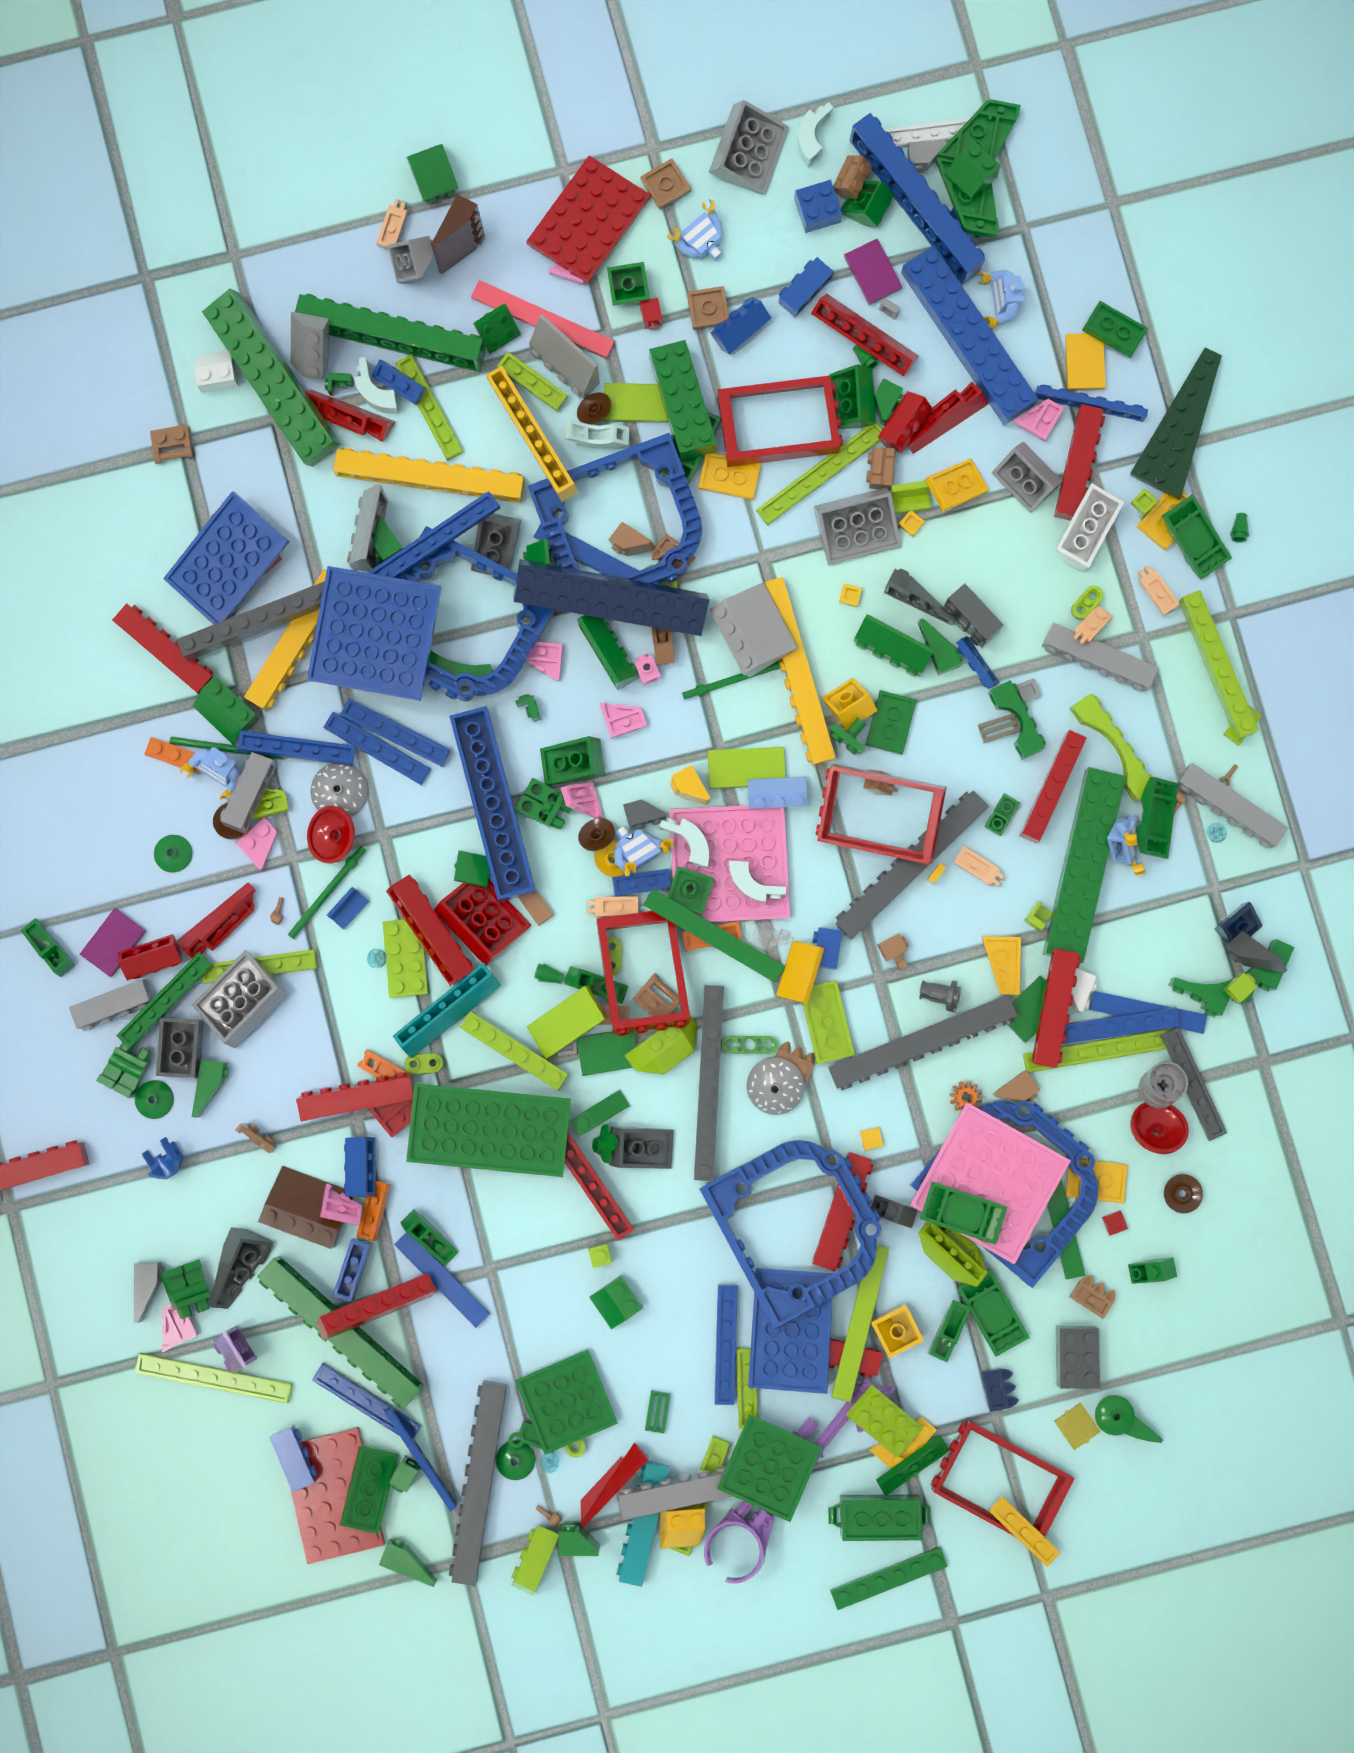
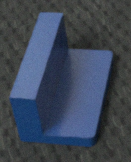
M351 887L326 916L344 930L368 904L369 900L354 887Z

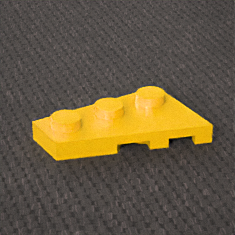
M982 936L999 994L1020 995L1021 937Z
M920 1416L915 1421L923 1429L898 1458L880 1443L872 1446L869 1450L888 1467L893 1468L923 1447L937 1429Z

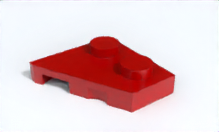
M407 1100L368 1109L389 1136L393 1138L410 1124L413 1101Z

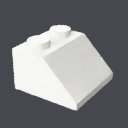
M228 350L195 356L194 371L197 387L201 393L239 387L235 361Z

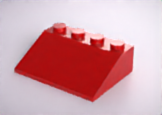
M489 879L487 887L462 883L443 898L434 909L438 912L444 923L486 966L531 927V924L508 900L498 901L494 885Z

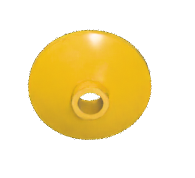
M613 840L607 847L595 851L594 862L598 870L604 875L619 877L624 875L625 871L615 865L614 851L618 841ZM608 859H612L614 864L610 863Z

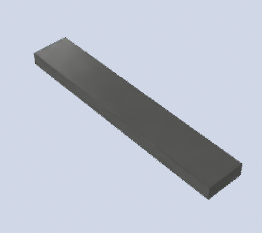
M1176 1027L1161 1034V1039L1171 1061L1178 1064L1187 1075L1188 1088L1186 1093L1208 1141L1226 1134L1227 1131L1180 1028Z

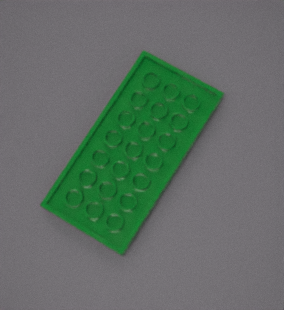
M415 1083L406 1162L563 1177L571 1098Z

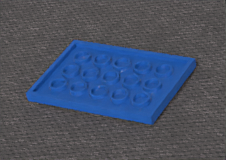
M232 491L163 579L214 625L230 618L290 541L235 491Z
M756 1268L755 1272L764 1289L768 1286H773L783 1290H788L791 1285L796 1283H802L809 1287L833 1274ZM799 1287L793 1291L795 1298L801 1299L803 1297V1290ZM754 1292L748 1388L828 1394L833 1297L774 1329Z

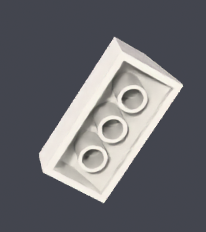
M1090 484L1055 549L1066 563L1082 572L1090 567L1124 502L1096 485Z

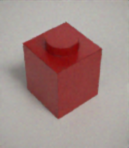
M658 298L640 301L644 329L654 330L662 326L663 319Z

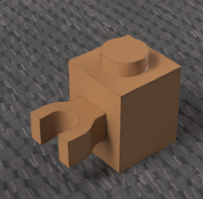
M867 770V771H872V772H877V773H882V774L890 775V774L885 773V772H883V771ZM865 779L863 786L864 789L880 795L892 796L893 792H898V789L894 787L895 784Z
M897 934L877 945L886 962L894 959L899 970L907 967L901 955L908 951L907 947L909 946L904 936L901 937L900 934Z

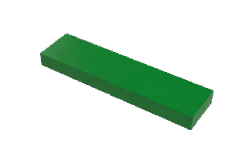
M938 1435L877 1478L876 1482L883 1494L887 1496L948 1453L949 1449L943 1438Z

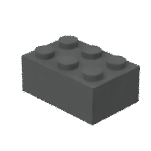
M965 583L947 599L943 606L958 622V627L963 632L967 631L971 636V641L976 646L980 645L981 648L995 637L1004 626Z
M160 1018L156 1076L198 1078L204 1020Z
M1056 1326V1382L1060 1389H1100L1099 1328L1095 1326Z

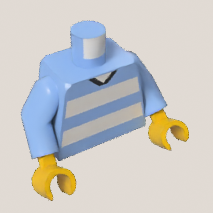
M709 199V208L706 207L704 202L702 203V208L708 211L707 214L704 212L681 232L673 228L674 237L671 234H667V238L674 240V244L683 255L703 259L709 254L716 261L722 255V252L717 247L721 243L722 229L717 212L713 210L715 202Z
M1008 270L991 272V274L978 273L977 276H983V280L978 282L979 284L987 285L992 280L991 287L996 318L986 316L984 319L989 323L988 325L991 330L997 327V323L1001 324L1016 317L1018 309L1024 302V284L1020 276H1014Z
M214 747L210 750H197L188 763L183 765L180 774L182 771L188 772L186 778H189L194 771V767H196L227 788L221 794L220 800L224 797L229 798L230 793L234 791L237 785L236 780L240 775L236 761Z
M1130 815L1127 819H1117L1107 840L1113 861L1129 864V866H1132L1134 874L1139 876L1145 874L1143 864H1137L1138 860L1134 856L1138 847L1136 830L1139 820L1137 817Z
M623 826L616 831L620 841L615 846V865L625 871V876H630L631 873H636V870L657 858L662 849L664 854H668V847L674 848L673 841L670 839H658L645 832L643 833L641 830L630 834L627 828Z

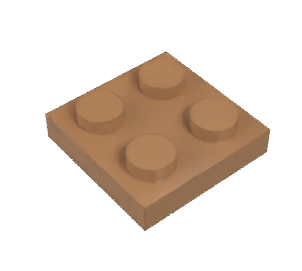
M672 158L640 177L641 182L659 210L691 192V187Z
M724 286L687 292L693 330L715 327L718 323L725 321L729 317Z

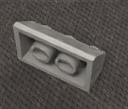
M430 236L388 245L397 283L423 277L434 256Z
M291 312L290 363L303 376L322 380L328 369L329 318Z
M1024 441L1014 447L992 472L1030 513L1063 482Z

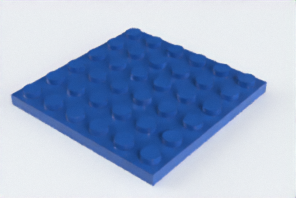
M327 566L307 680L421 701L442 586Z

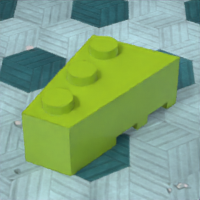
M537 1525L536 1529H531L527 1539L530 1541L528 1548L524 1547L519 1557L522 1562L520 1567L516 1566L511 1578L514 1581L511 1586L534 1595L559 1534Z

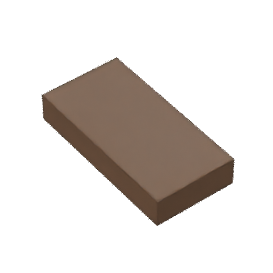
M538 892L518 897L538 926L554 916Z

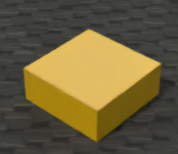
M909 511L899 522L898 526L913 537L924 525L925 521L913 511Z
M844 583L839 603L857 607L862 588Z
M939 863L927 881L934 884L946 867Z
M879 1127L860 1131L864 1151L884 1146Z

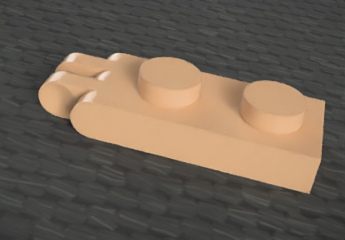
M395 199L393 206L389 205L376 243L377 246L388 249L389 244L398 243L408 214V210L405 209L407 202L402 201L399 208L400 200Z
M1147 565L1144 567L1147 575L1142 570L1137 572L1141 578L1139 583L1163 616L1180 605L1155 569L1152 571Z
M1097 605L1074 630L1076 634L1073 638L1077 640L1081 636L1082 639L1079 643L1082 645L1086 641L1090 643L1111 621L1113 615Z
M965 846L953 862L989 886L994 884L1000 887L1001 883L996 880V877L1003 881L1005 879V876L1000 874V868Z
M638 896L594 897V901H586L587 906H594V909H586V913H594V917L638 913Z

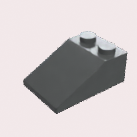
M494 513L478 523L474 551L510 570L518 541L521 519ZM473 564L471 566V571L492 575L486 571L481 572L477 570Z
M611 1127V1134H615L618 1138V1146L615 1151H612V1162L609 1163V1166L617 1168L672 1169L674 1130Z

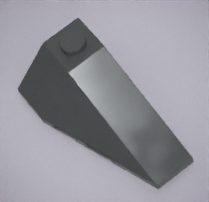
M894 569L883 593L949 625L953 624L955 618L910 576L909 572L904 569Z
M230 1228L222 1248L210 1301L211 1307L228 1309L241 1293L244 1283L248 1278L251 1280L255 1275L253 1273L259 1264L263 1265L274 1243L273 1241L248 1229Z

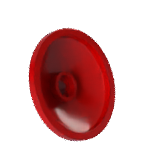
M327 806L317 811L312 817L307 830V842L312 855L323 863L333 864L340 862L349 854L355 840V827L351 816L347 811L337 806Z
M1145 1102L1139 1105L1131 1116L1130 1128L1135 1140L1150 1152L1171 1154L1181 1149L1187 1141L1189 1134L1187 1121L1184 1115L1173 1105L1157 1109Z

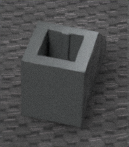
M642 799L623 804L629 828H634V830L643 829L645 824L652 823V825L660 824L661 820L666 819L665 812Z
M875 1195L871 1206L872 1210H877L881 1218L912 1228L918 1211Z

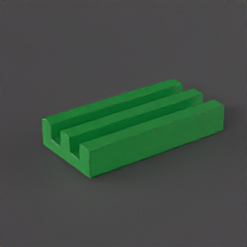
M651 1390L645 1431L664 1434L670 1393ZM654 1395H657L658 1400L655 1412L654 1425L652 1427L649 1425ZM663 1396L666 1397L661 1428H658L657 1425L659 1419V1412Z

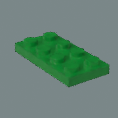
M359 1445L339 1526L379 1534L391 1486L389 1482L394 1474L398 1454Z

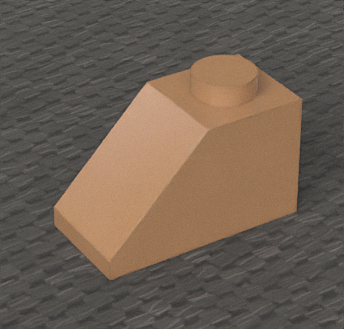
M621 522L608 539L612 544L611 548L616 553H623L626 556L650 552L655 549L650 539L624 522Z
M651 627L656 665L674 663L671 631Z
M1023 1071L995 1091L993 1095L1000 1098L1018 1101L1028 1100L1030 1102L1038 1096L1036 1092L1040 1089L1028 1072Z

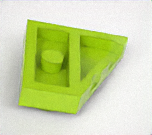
M266 788L252 820L290 811L286 792Z

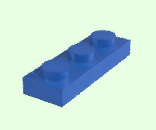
M379 359L371 375L413 404L418 405L426 390L424 386Z
M968 636L956 642L961 655L967 658L969 667L974 672H977L980 677L979 680L984 687L990 689L1000 683Z
M669 869L630 874V876L612 877L615 897L649 892L652 889L662 890L671 888Z

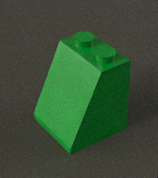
M443 144L406 157L423 201L427 200L428 203L438 200V195L445 194L446 197L456 193L455 189L458 188Z

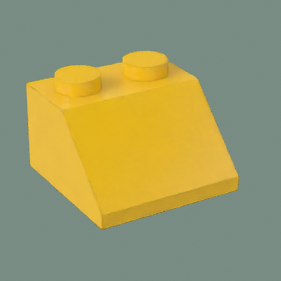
M851 678L822 697L823 702L837 723L846 731L857 717L863 721L877 712L870 694L854 678Z
M692 765L671 775L672 781L670 786L675 795L679 794L681 798L705 805L710 803V797Z
M906 1303L889 1310L871 1322L889 1358L924 1341Z
M690 1505L660 1512L661 1549L700 1545L705 1531V1509L703 1507Z

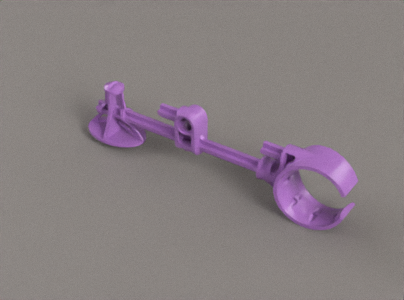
M865 1379L863 1382L856 1380V1383L860 1386L858 1389H854L851 1403L847 1402L815 1441V1444L822 1446L817 1461L820 1457H824V1449L848 1421L849 1418L846 1416L848 1411L872 1384L868 1379ZM875 1386L877 1389H884L881 1391L882 1393L888 1391L885 1396L891 1400L890 1395L894 1394V1386ZM808 1418L798 1432L793 1430L792 1433L807 1440L818 1425ZM856 1424L857 1431L859 1433L864 1431ZM742 1501L735 1510L731 1508L720 1523L710 1532L704 1546L705 1562L707 1566L713 1564L710 1554L711 1544L714 1537L722 1529L730 1526H739L749 1530L754 1535L760 1550L758 1563L749 1574L743 1577H727L725 1582L732 1584L742 1583L751 1579L762 1568L774 1520L773 1514L759 1508L757 1513L753 1512V1518L746 1521L744 1517L753 1505Z

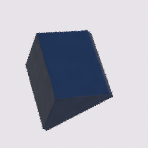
M1246 902L1234 910L1214 930L1229 944L1242 930L1249 936H1252L1263 925L1252 903Z

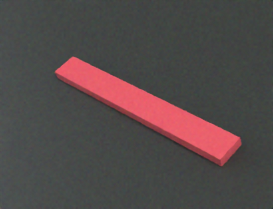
M480 280L471 295L473 300L493 309L505 303L513 318L533 327H536L539 317L543 314L576 346L602 358H608L615 343L612 339Z

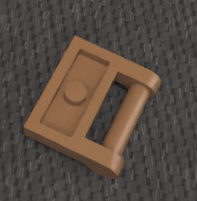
M187 424L150 431L155 464L182 457L193 458ZM185 446L183 450L160 453V450Z
M656 973L651 976L633 998L651 1016L671 1014L680 1004L679 995L664 984ZM654 984L673 1001L672 1004L668 1005L650 987Z

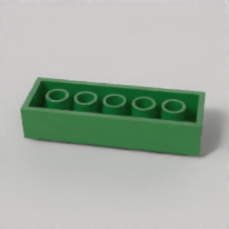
M686 340L649 349L650 363L680 461L716 452V439Z

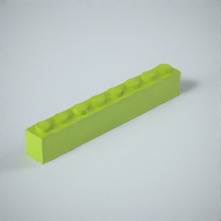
M1201 590L1183 596L1179 601L1180 607L1236 740L1255 734L1259 729Z

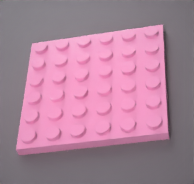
M749 805L669 809L670 819L677 821L679 826L682 818L693 823L702 832L708 844L709 862L706 869L689 863L691 855L689 844L681 836L671 833V840L674 846L673 849L671 848L673 878L677 866L714 878L703 915L696 913L697 915L711 923L790 919L784 807L749 809ZM729 861L749 862V873L754 881L764 886L786 887V895L781 896V899H770V895H766V903L749 899L733 883L729 871Z
M966 1102L910 1206L922 1212L932 1181L1007 1206L1008 1208L996 1245L962 1233L960 1234L1015 1264L1071 1160Z

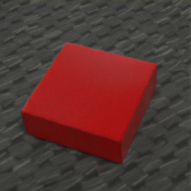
M1121 1210L1102 1217L1109 1236L1128 1229Z

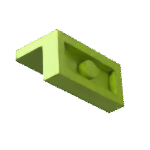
M926 481L891 485L895 514L931 509L930 488Z

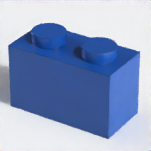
M819 927L817 932L814 931L812 943H816V946L824 948L819 968L837 969L841 930Z

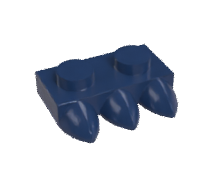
M998 1368L981 1372L990 1412L1008 1409L1018 1403L1019 1399L1016 1397L1007 1396V1394L1014 1391L1016 1386L1012 1383L1004 1382L1013 1375L1012 1371Z

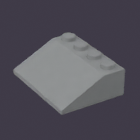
M745 100L734 104L709 173L725 182L764 195L789 126Z
M542 314L529 342L530 353L536 359L540 358L550 372L554 371L558 375L557 378L563 384L567 383L572 387L571 391L577 397L586 398L600 384L598 365Z
M379 484L365 490L363 497H360L358 501L360 512L355 517L354 525L357 526L356 532L352 533L351 536L352 552L349 551L347 556V562L352 569L369 572L376 565L377 558L373 553L375 551L373 541L378 519L382 517L385 520L388 498Z
M887 488L814 506L816 521L828 565L901 547L892 495Z
M764 582L733 595L709 609L742 674L752 677L798 649Z
M244 950L192 1006L224 1044L236 1049L289 993L247 950Z

